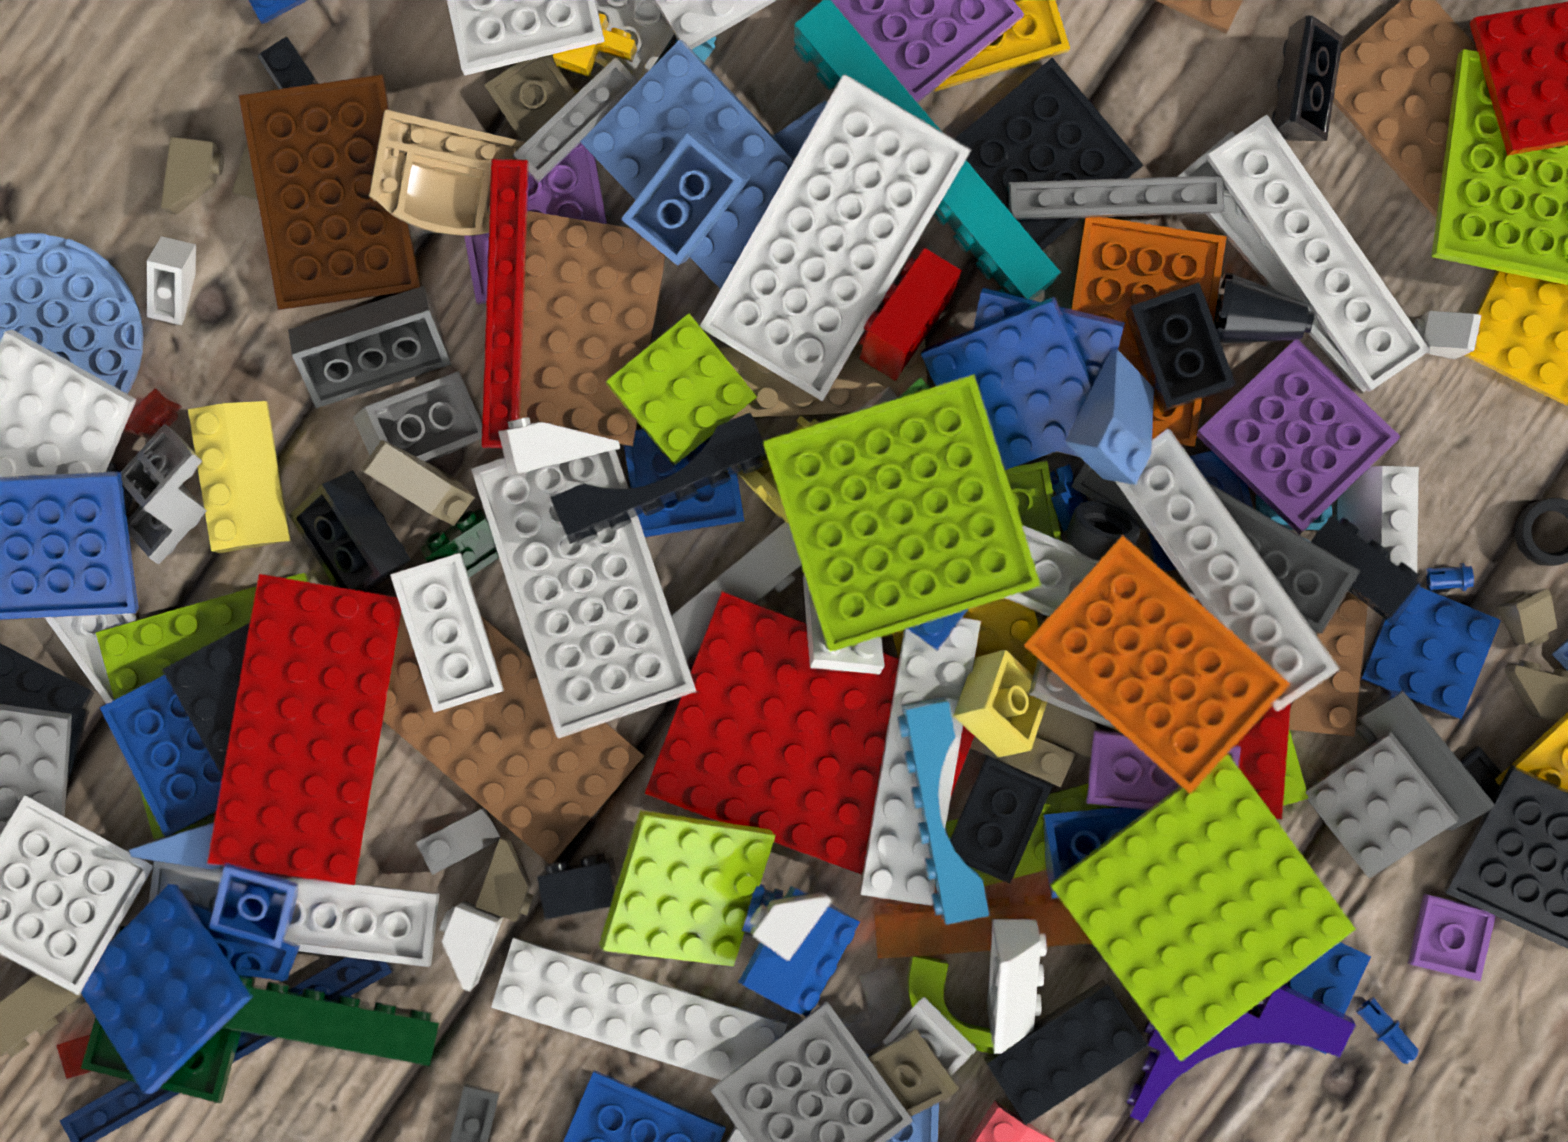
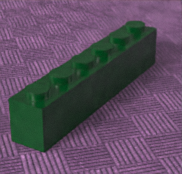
M238 975L252 998L222 1028L430 1066L439 1022L436 1019H431L432 1012L411 1008L410 1014L395 1012L396 1005L383 1002H375L373 1008L360 1005V998L339 995L338 1001L324 998L325 992L304 988L303 993L300 994L288 991L289 985L267 981L266 987L253 985V978Z

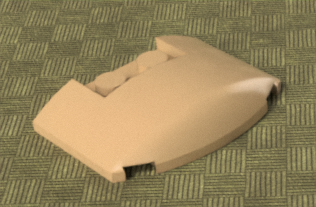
M384 110L369 196L375 202L377 200L388 212L398 219L421 229L459 236L488 233L491 159H514L513 154L526 142Z

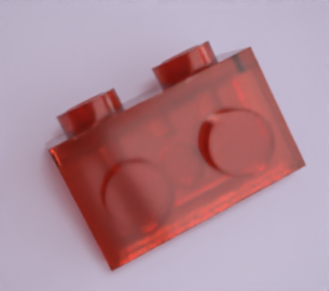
M154 388L135 408L133 407L125 429L128 431L131 429L136 434L143 432L153 436L164 424L169 427L179 416L176 412L182 405L173 396Z

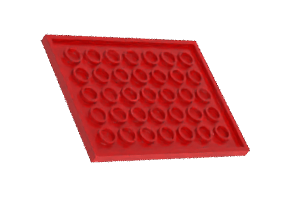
M721 591L690 672L696 692L681 696L644 794L722 823L769 829L776 835L774 842L862 875L899 658L883 652L884 668L880 674L810 667L807 623ZM965 726L962 727L951 795L974 739V735Z

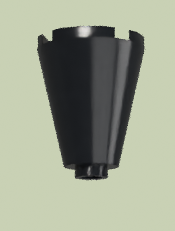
M1224 273L1220 289H1224V294H1221L1220 299H1217L1214 325L1221 344L1298 340L1303 338L1304 332H1311L1314 312L1308 311L1307 303L1235 274Z

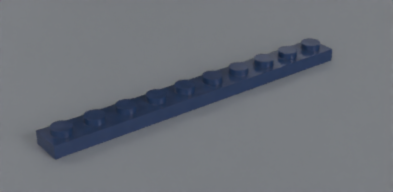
M345 957L288 991L302 994L304 988H310L325 992L324 998L338 1001L339 995L352 996L389 975L394 970L389 962ZM241 1031L233 1063L275 1040L276 1037ZM127 1081L59 1121L71 1142H95L180 1093L158 1088L154 1093L144 1094L138 1083Z

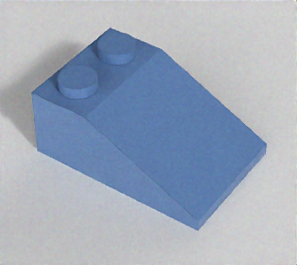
M1111 349L1065 443L1102 479L1136 485L1143 469L1146 467L1152 450L1154 387L1117 349Z
M214 823L129 850L131 857L205 869L222 867L220 865L207 864Z

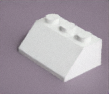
M1370 467L1337 499L1336 520L1340 521L1342 517L1346 518L1360 530L1357 536L1367 543L1371 539L1375 540L1389 552L1386 558L1397 566L1400 562H1403L1417 573L1419 467Z
M993 920L987 1014L994 1053L1004 1052L1034 1031L1035 1016L1041 1015V996L1037 994V986H1043L1044 970L1043 965L1039 964V958L1046 955L1045 934H1039L1037 920Z

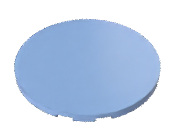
M43 233L15 234L16 236L1 239L0 342L4 332L12 329L128 394L141 364L144 337L139 308L131 290L118 271L97 252L71 239Z

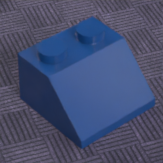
M226 863L209 928L281 948L290 927L296 905L298 883Z

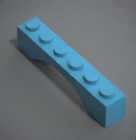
M945 697L901 705L903 715L897 716L899 731L902 738H908L910 751L904 752L905 763L908 773L914 772L917 785L916 787H911V794L915 809L921 808L923 822L918 823V831L922 845L928 844L930 853L929 858H924L928 879L935 880L937 893L931 894L935 915H941L946 925L989 916L983 880L955 852L946 835L940 815V775L947 752L955 739L949 701Z

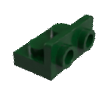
M481 509L463 513L455 526L450 527L444 532L437 531L433 533L421 547L428 563L461 553L469 578L499 558L490 525Z

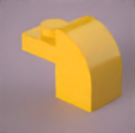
M598 13L605 42L556 53L552 57L556 66L590 77L599 51L633 62L637 51L635 40L631 39L632 35L618 28H611V31H607L609 25L607 17L604 14Z

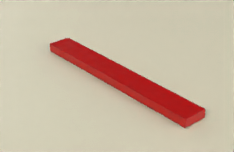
M491 159L482 448L503 449L499 431L509 429L508 422L520 419L528 160Z

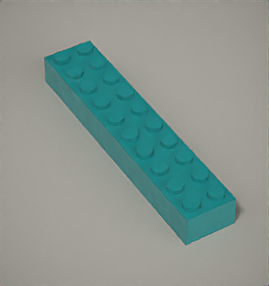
M831 0L821 1L794 24L793 39L796 45L793 48L804 63L807 64L811 61L819 72L816 76L827 90L830 91L832 88L835 90L843 75H847L942 132ZM965 160L933 216L941 225L944 226L947 223L956 233L953 236L955 242L965 253L970 250L979 260L976 263L977 268L988 280L992 277L1001 286L999 292L1034 300L1054 283L1061 272Z

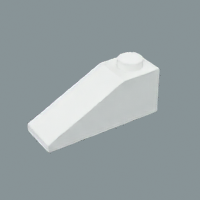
M529 417L508 422L509 429L499 431L508 474L521 473L620 448L619 441L543 422L530 423Z

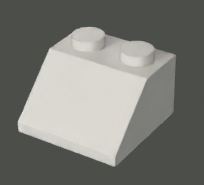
M463 901L456 907L452 906L451 910H447L440 930L445 932L442 943L460 984L464 990L470 992L480 980L504 917L476 908V905Z

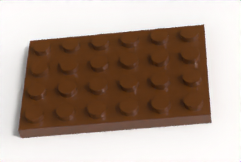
M384 74L238 95L278 310L406 292L419 288L420 282L410 224L392 215L377 200L375 202L369 196L384 110H390Z

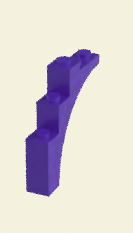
M1282 985L1255 1005L1258 1007L1257 1011L1250 1009L1180 1062L1148 1019L1144 1028V1032L1148 1034L1147 1043L1148 1046L1157 1050L1155 1053L1149 1051L1141 1068L1146 1073L1140 1085L1134 1083L1128 1093L1126 1103L1130 1104L1129 1115L1134 1119L1144 1122L1157 1099L1179 1076L1199 1062L1229 1049L1251 1044L1287 1043L1312 1047L1340 1058L1356 1024L1352 1017Z

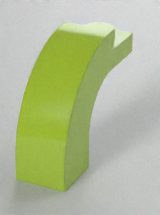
M911 953L907 974V989L912 1008L925 997L969 1043L975 1044L974 1048L977 1051L995 1054L990 1028L965 1023L953 1016L947 1009L944 1001V984L949 965L947 960Z

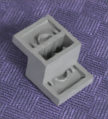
M166 424L158 430L121 471L123 486L140 504L127 520L129 535L143 552L158 565L166 556L174 551L180 540L190 529L199 523L201 517L207 511L183 485V482L195 473L202 460Z

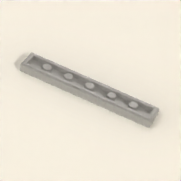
M1221 176L1009 182L1008 207L1016 220L1223 213L1224 188Z

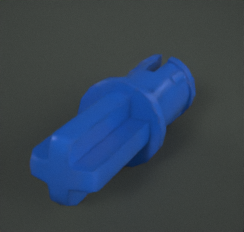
M1374 997L1366 1000L1361 1005L1363 1008L1359 1007L1356 1010V1013L1377 1034V1041H1383L1403 1064L1410 1063L1418 1056V1048L1399 1028L1400 1022L1393 1020Z

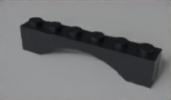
M749 412L717 426L709 442L698 456L683 469L662 481L643 487L626 489L602 488L582 483L550 498L569 544L577 541L580 545L594 540L598 537L597 532L611 527V530H617L631 523L630 518L644 513L645 516L653 515L663 510L665 503L677 499L678 502L688 500L698 494V489L709 484L712 488L721 486L731 480L730 475L743 470L747 474L758 470L764 465L763 461L768 460L761 434Z

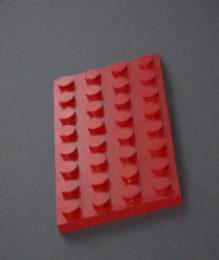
M265 574L258 575L207 864L225 866L228 863L253 871L355 886L402 611L398 598Z

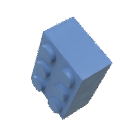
M696 131L686 133L621 220L676 265H680L691 256L751 176Z

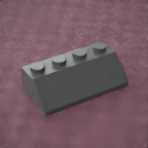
M425 286L288 330L292 357L316 408L451 365L442 332Z
M1385 691L1357 714L1356 722L1359 725L1356 727V730L1363 740L1371 744L1392 732L1459 817L1457 823L1446 830L1453 831L1495 807L1493 802L1404 691Z

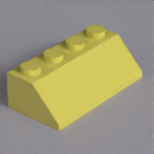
M268 402L222 403L188 409L195 454L202 460L198 466L203 504L207 510L205 516L211 551L225 553L291 541Z

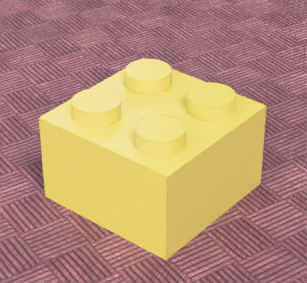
M1002 650L974 658L973 669L967 676L953 717L995 755L1003 757L1032 749L1047 702L1029 695L1033 675L1007 650Z

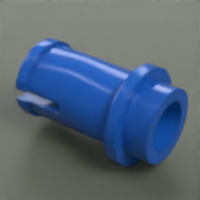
M1459 563L1458 567L1427 568L1426 580L1427 584H1430L1428 585V590L1460 588L1461 591H1466L1467 587L1474 586L1472 566H1465L1464 563Z

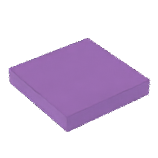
M1423 894L1408 964L1481 982L1496 916L1473 905Z

